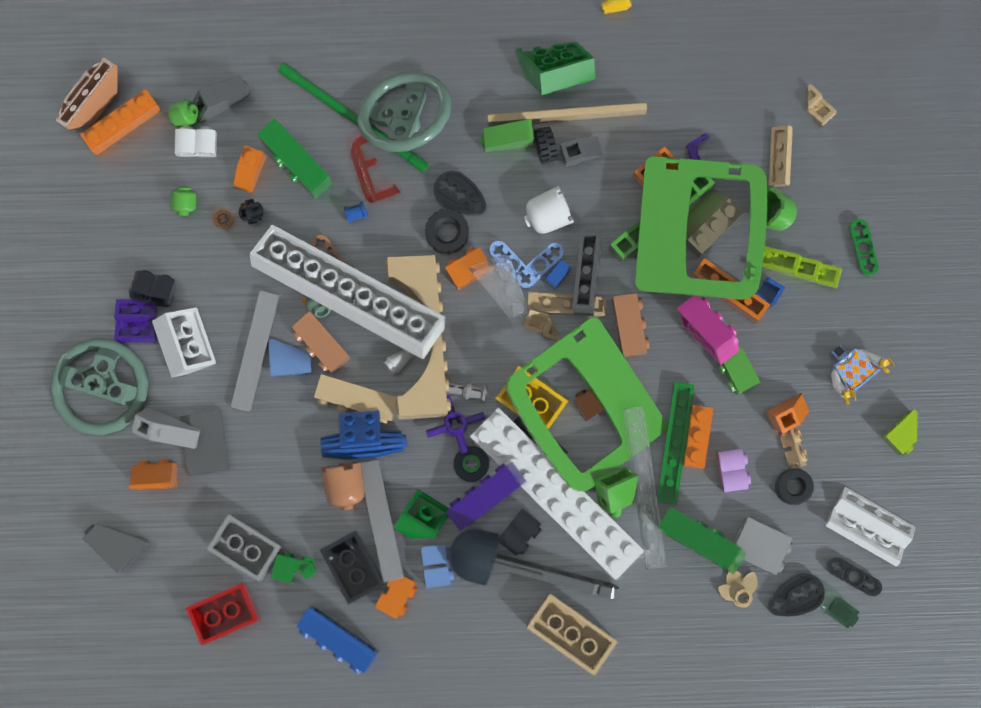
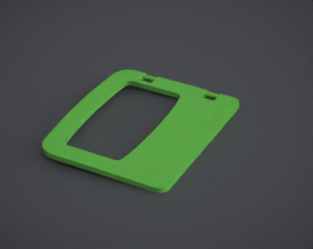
M649 157L645 162L635 278L637 289L646 292L740 300L754 296L760 284L766 240L767 177L764 171L752 164ZM666 163L678 164V170L666 169ZM729 168L741 169L740 175L729 174ZM697 177L741 180L749 184V241L743 279L740 282L694 279L687 276L686 233L688 210L693 181Z
M596 317L587 319L576 329L518 369L508 378L506 384L507 394L533 439L558 474L571 489L576 491L591 489L595 486V479L616 470L667 429L666 420L601 321ZM581 331L585 337L576 342L573 336ZM562 358L568 359L585 380L605 410L620 438V445L583 473L570 461L551 435L526 391V385ZM533 366L536 372L528 377L525 371Z

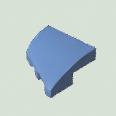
M269 339L270 371L272 377L313 374L311 355L308 352L277 340Z

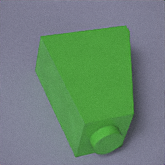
M527 119L483 128V135H480L481 147L485 146V152L532 148L534 139L532 120Z

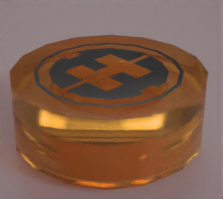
M226 209L216 211L213 216L214 224L222 230L230 228L234 221L233 215Z

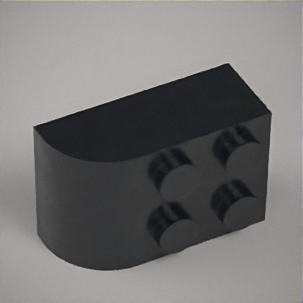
M356 530L320 549L348 604L386 584L383 582L375 562Z

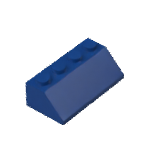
M313 605L308 607L297 625L301 635L308 639L310 636L317 641L315 643L323 650L328 648L334 652L333 657L341 662L345 660L350 663L349 668L358 674L366 672L379 652Z

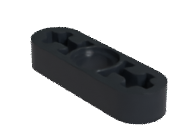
M831 558L827 562L826 569L834 577L868 596H877L881 593L882 584L873 576L841 558ZM840 562L839 567L846 569L848 566L849 569L845 573L839 570L834 572L832 563ZM852 571H856L859 574V580L856 583H852L849 580V574ZM863 581L870 584L875 582L876 591L872 590L869 592L870 588L862 584Z

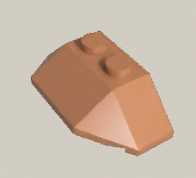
M102 58L99 63L86 70L62 101L59 116H57L55 121L68 130L94 124L118 93L117 65L106 58Z

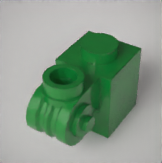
M283 551L282 555H276L271 579L293 583L295 572L300 570L304 578H310L316 573L314 558L302 556L301 560L294 558L293 553Z

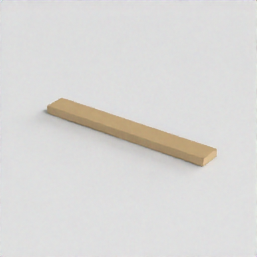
M647 103L489 114L488 127L531 119L532 123L644 115L647 111Z

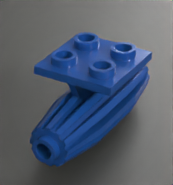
M379 410L339 414V433L321 437L322 458L345 460L374 458L401 452L403 447H407L406 435H402V431L380 429Z

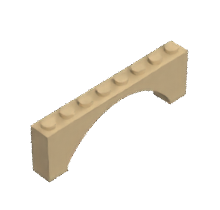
M435 255L387 257L385 262L387 282H393L400 286L416 302L439 314L443 312L442 300H439L438 293H441V281H437V273L440 272L439 261L435 259ZM440 334L431 347L430 358L421 378L403 396H397V420L446 417L448 411L451 410L450 399H447L446 391H449V380L445 379V371H447L448 366L447 359H443V351H446L445 339H442V334Z

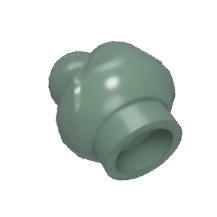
M303 294L302 303L306 304L307 310L315 314L316 317L322 318L330 313L328 307Z

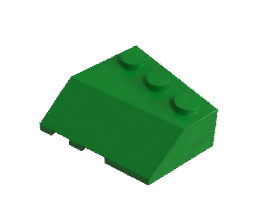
M578 42L553 44L550 49L537 46L533 47V51L523 52L522 48L515 49L525 79L541 95L551 94L553 91L568 89L570 86L585 84L595 79L594 57Z

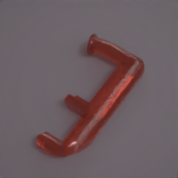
M362 136L356 138L352 143L351 157L365 199L369 203H375L392 197L397 193L400 194L401 192L395 184L386 190L375 192L368 168L378 163L377 158L365 161L360 145L369 142Z

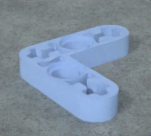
M495 241L490 246L492 258L518 286L524 289L532 287L557 261L562 259L564 249L560 244L552 243L526 266L504 242ZM497 246L499 248L502 246L503 254L506 256L507 253H509L510 256L506 257L505 260L501 262L500 260L503 259V257L499 253H497L496 255L494 254V247ZM551 248H553L554 250L558 248L559 256L557 257L554 255L550 259V261L553 263L549 264L548 260L545 257H543V255L545 254L546 257H548L551 254ZM511 259L518 263V267L515 270H509L506 266V263ZM537 261L545 262V270L537 271L534 265ZM522 267L524 270L521 273L524 276H530V283H521L522 277L519 274L515 277L513 274H516Z

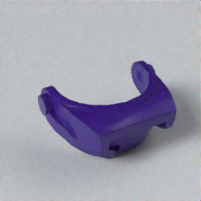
M702 134L701 137L685 146L689 159L701 160L698 154V144L700 141L710 138L709 134Z

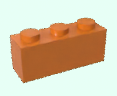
M696 405L691 407L683 467L705 469L713 408Z

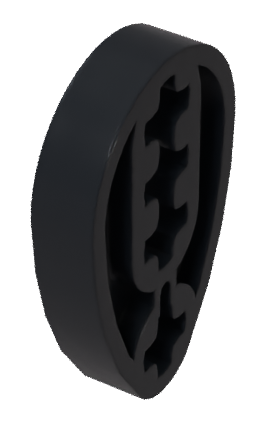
M447 171L441 174L435 181V199L445 209L456 210L459 214L466 216H481L485 213L487 204L481 191L464 174L458 171ZM448 181L450 188L456 186V191L458 193L464 191L466 198L457 200V194L452 193L450 195L449 189H440V182ZM469 201H471V202H473V203H476V204H477L478 202H481V207H482L483 209H482V210L477 209V211H475V210H474V205H473L472 203H470Z
M796 574L787 579L773 593L768 602V610L773 615L785 617L799 616L814 611L824 600V586L812 574ZM811 583L818 585L816 593L810 591L807 593V598L800 596L798 598L799 602L791 601L793 592L799 594L802 592V587L804 589L811 588ZM775 601H777L778 603L787 601L780 607V612L778 610H773L772 607L775 606Z

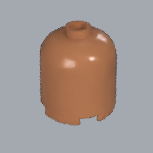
M361 462L339 463V467L330 468V465L322 467L321 473L327 501L335 507H341L342 510L353 509V505L359 503L365 493Z

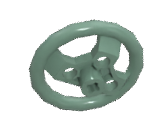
M418 71L398 73L382 80L367 93L359 107L357 123L362 137L374 148L388 152L410 151L427 144L442 131L450 117L452 99L446 85L433 75ZM401 85L406 86L403 99L393 105H381L377 102L389 90ZM426 86H428L437 94L439 99L438 114L432 124L421 133L413 136L421 127L419 116L426 100ZM417 100L415 103L409 104L411 101ZM393 114L392 117L386 118V116ZM370 120L378 126L388 127L391 131L389 137L383 138L374 132ZM404 132L403 135L397 136L399 133Z
M93 338L76 343L62 354L52 371L50 394L54 409L63 421L83 434L100 436L121 431L134 421L135 415L141 411L146 402L148 379L144 364L135 352L116 340ZM98 350L92 364L80 370L70 367V364L82 354ZM119 357L124 358L132 368L136 387L119 381L114 371ZM102 361L108 363V369L105 372H100L98 369V365ZM76 374H80L83 378L80 385H74L73 377ZM96 383L100 384L99 388H95ZM65 386L129 406V408L112 421L105 423L86 422L74 415L66 405L62 387ZM115 386L121 388V394L118 397L111 395V390Z

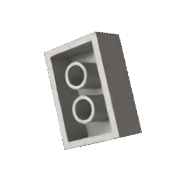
M228 514L207 550L260 582L265 577L276 559V555L279 554L283 546L234 515Z

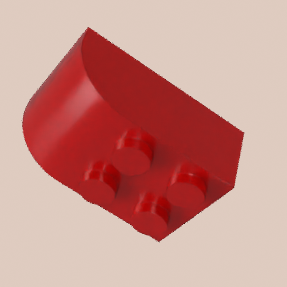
M246 582L186 607L201 646L261 620Z

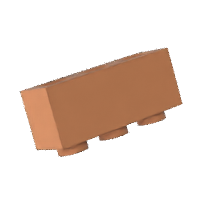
M637 293L613 297L611 301L620 352L624 358L646 354L647 349H650L649 339L644 336L643 329H646L645 318H641L640 310L643 309L641 298L637 297Z
M310 311L292 326L294 337L299 342L303 340L308 345L305 349L312 357L317 356L321 360L318 364L325 372L330 371L333 374L350 359V356Z

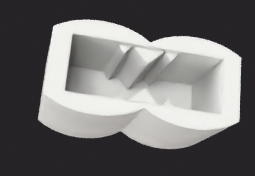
M181 126L180 129H175L176 156L216 157L217 132L212 130V127L202 126L200 129L194 130L191 126Z

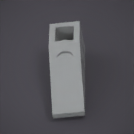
M147 407L135 415L132 433L151 441L195 449L200 430Z

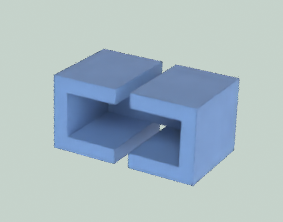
M446 544L421 547L423 566L444 563V567L424 569L426 588L451 585L450 581L454 580L453 569L448 566L450 548H446Z

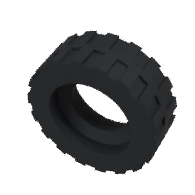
M449 208L445 210L440 209V211L434 212L428 218V222L425 225L426 240L433 250L441 254L456 253L468 241V222L456 210ZM451 222L456 226L457 234L454 239L444 241L439 238L437 229L441 223Z

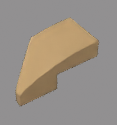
M810 84L808 86V114L821 126H824L836 114L837 110L822 98V94Z
M529 307L523 322V328L542 333L543 336L551 339L560 340L549 314Z

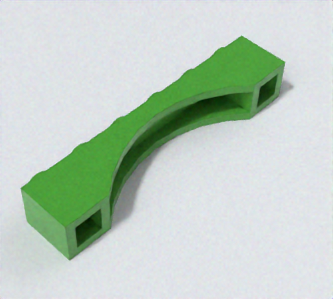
M697 177L694 179L689 206L712 188L715 182L711 178ZM640 221L625 231L609 246L611 252L621 263L638 250Z

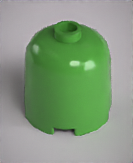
M767 187L766 228L776 231L785 230L796 219V203L791 197L774 187Z

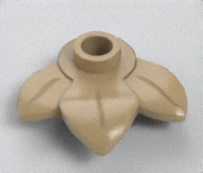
M738 571L734 575L728 572L726 575L727 584L718 587L720 595L725 600L733 601L738 607H748L753 600L752 593L755 592L758 586L756 574L752 571L743 577ZM742 593L746 597L744 601H740L738 598Z

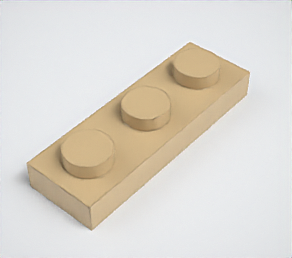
M792 126L772 127L769 186L790 185Z

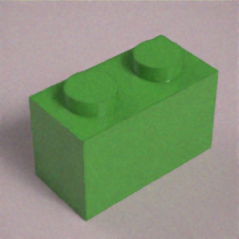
M742 347L721 366L719 363L717 364L721 373L726 374L729 380L727 381L731 392L735 391L736 395L761 383Z

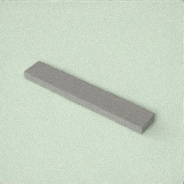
M264 291L259 292L231 408L247 412L252 410L280 298L279 295Z
M379 460L361 463L365 497L383 582L403 579L404 575Z

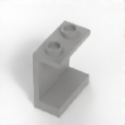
M745 517L734 544L741 547L746 553L743 558L744 561L766 570L772 575H777V572L781 573L783 570L785 555H789L793 548V543H791L793 538L754 519Z

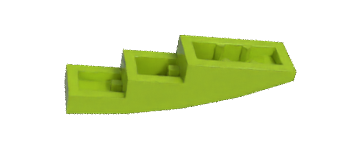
M765 246L762 267L837 289L842 268L823 264L821 261L805 258L799 254Z

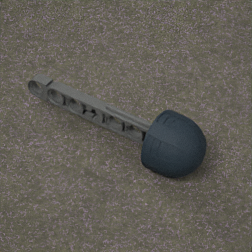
M470 529L462 532L454 539L449 550V561L454 572L466 581L484 586L488 583L492 569L495 568L611 599L617 598L620 589L617 585L609 582L598 581L590 577L498 554L499 534L482 529Z

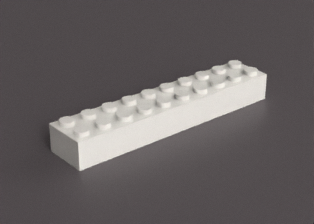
M271 225L250 253L252 267L424 359L444 330V316L274 225Z
M499 408L470 436L498 466L503 463L507 466L513 462L527 481L520 487L614 580H617L644 552L584 491L571 489L546 458L542 450Z

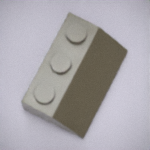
M712 188L688 212L686 246L700 257L744 211L729 197Z

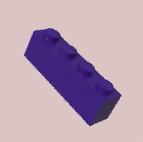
M513 462L507 466L505 463L501 464L495 469V475L491 477L488 474L479 481L481 485L478 488L472 486L464 492L466 497L462 500L458 497L449 504L451 508L446 513L459 531L470 525L527 482Z

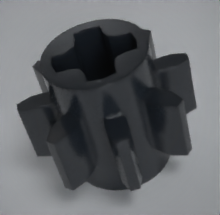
M254 199L245 200V203H241L238 212L240 218L243 221H248V224L251 225L261 220L264 210L259 202H254Z

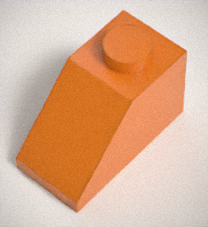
M246 145L244 146L237 163L233 187L249 193L253 192L266 159L264 152Z

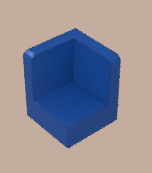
M767 277L756 295L768 302L770 307H773L785 287Z

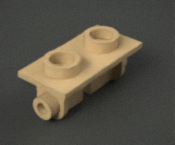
M795 427L790 430L791 432L781 433L780 438L783 448L791 447L792 449L785 452L788 466H791V469L798 468V463H800L801 467L806 466L808 455L801 446L802 435L800 430H797Z

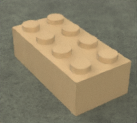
M550 593L526 626L530 631L594 676L618 642Z

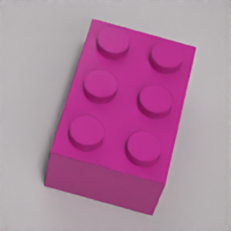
M692 296L677 308L682 325L721 366L739 351V341L735 336L737 333L731 325L726 326L719 312H713L709 308L711 306L704 297Z

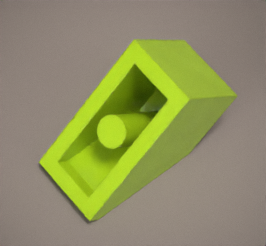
M915 409L907 412L881 437L897 455H907L915 448L913 444L917 441L918 412Z

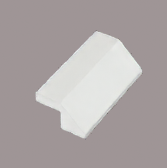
M844 487L826 523V527L896 567L902 560L904 549L912 541L916 528L847 487Z

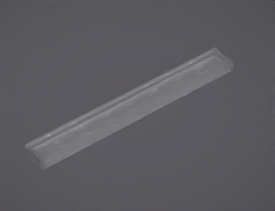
M644 406L623 409L631 471L638 475L635 498L646 570L667 567L663 535L658 529L661 521Z

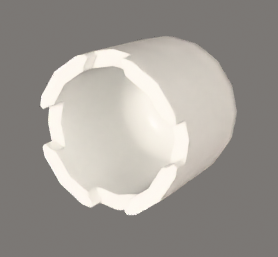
M559 186L532 198L526 204L527 215L524 216L528 227L532 226L538 233H549L574 223L573 217L568 218L571 214L563 194L558 195V192H561Z

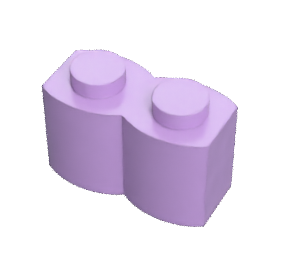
M742 449L716 452L722 492L748 489V484H751L750 473L746 472L745 464H748L746 452H743Z

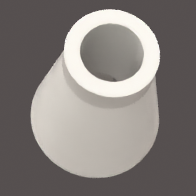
M403 349L387 357L383 365L391 375L398 374L414 356L409 351Z

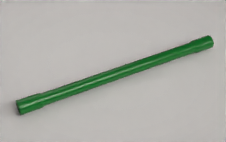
M285 62L282 63L278 73L291 82H295L359 127L357 123L358 114L300 75ZM371 124L372 130L380 137H389ZM411 151L395 152L422 173L429 166L427 161Z

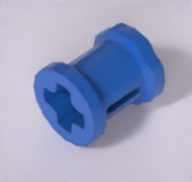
M363 201L352 207H344L349 224L359 218H368Z

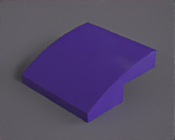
M116 299L114 340L118 342L156 343V332L152 321L157 318V305L133 299Z

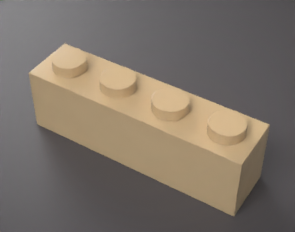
M322 374L320 376L314 398L318 399V404L328 407L330 403L338 405L337 409L348 412L349 409L357 412L379 410L380 423L387 424L388 421H393L397 397Z

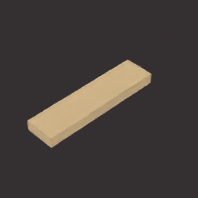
M528 291L526 312H528L530 307L545 313L574 315L572 309L574 294ZM596 296L594 316L606 317L607 296Z

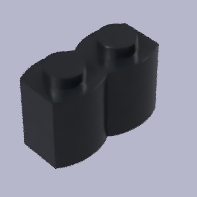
M148 270L135 271L129 288V298L161 307H169L175 289V279L166 274L154 275Z
M521 509L499 537V543L517 556L519 553L523 555L530 546L527 544L530 538L533 537L535 539L541 532V523Z

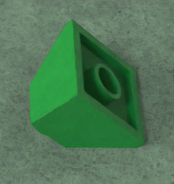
M418 489L400 515L394 529L410 539L436 537L449 517L446 511L450 508Z

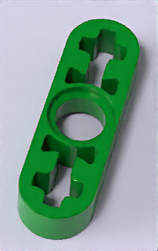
M856 219L849 226V234L858 269L862 275L872 276L878 271L879 265L869 226L865 220ZM857 224L859 225V227L863 226V230L861 231V237L866 236V238H862L858 241L856 240V238L860 237L859 232L854 230ZM861 242L869 246L867 253L859 251L858 246ZM871 255V257L867 259L868 264L873 265V268L870 269V272L868 269H864V266L867 264L866 258L861 260V257Z

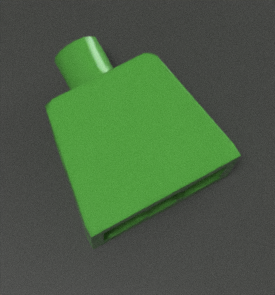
M624 466L595 479L598 504L608 511L610 516L620 517L622 509L632 505L638 475Z

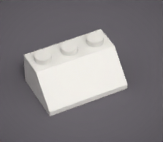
M197 307L165 313L152 321L171 378L186 375L216 364Z

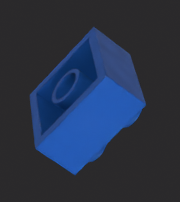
M563 260L557 261L553 266L554 270L552 272L549 271L545 276V283L555 290L572 267Z

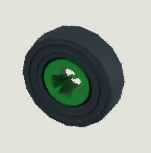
M467 446L469 452L461 454L459 451L454 458L453 467L460 479L467 482H476L487 474L489 459L481 448ZM470 458L473 461H477V466H474L475 469L470 470V467L465 465L466 462H469L468 459Z

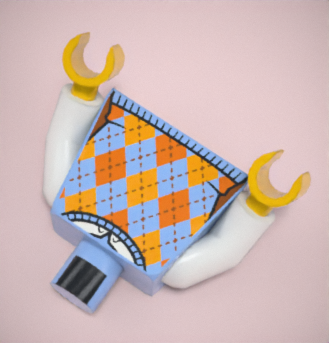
M839 345L831 352L838 360L831 367L832 385L840 396L844 397L846 405L850 404L849 397L856 401L855 391L881 370L879 367H882L885 373H890L889 369L886 368L887 365L895 367L891 359H884L876 353L864 349L855 348L847 353Z

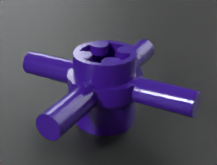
M447 395V399H450L451 410L448 411V415L443 423L444 425L428 429L426 433L428 438L445 432L452 437H456L461 454H466L469 451L463 434L467 431L469 424L485 420L486 418L484 412L468 417L455 412L451 397ZM453 420L462 424L461 427L455 428V430L451 429Z

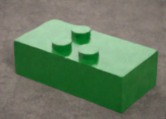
M275 118L257 133L261 143L273 154L271 157L274 159V162L281 169L285 167L289 171L288 177L294 183L298 181L315 200L333 184L330 176Z
M672 507L669 508L658 526V529L666 536L733 575L746 555L741 547L725 539L726 536L718 529L712 527L710 530L706 524L699 520L696 522Z

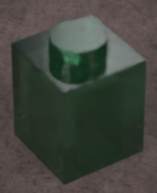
M835 597L824 613L841 626L849 628L850 626L853 627L858 621L859 617L857 615L860 611L842 598Z

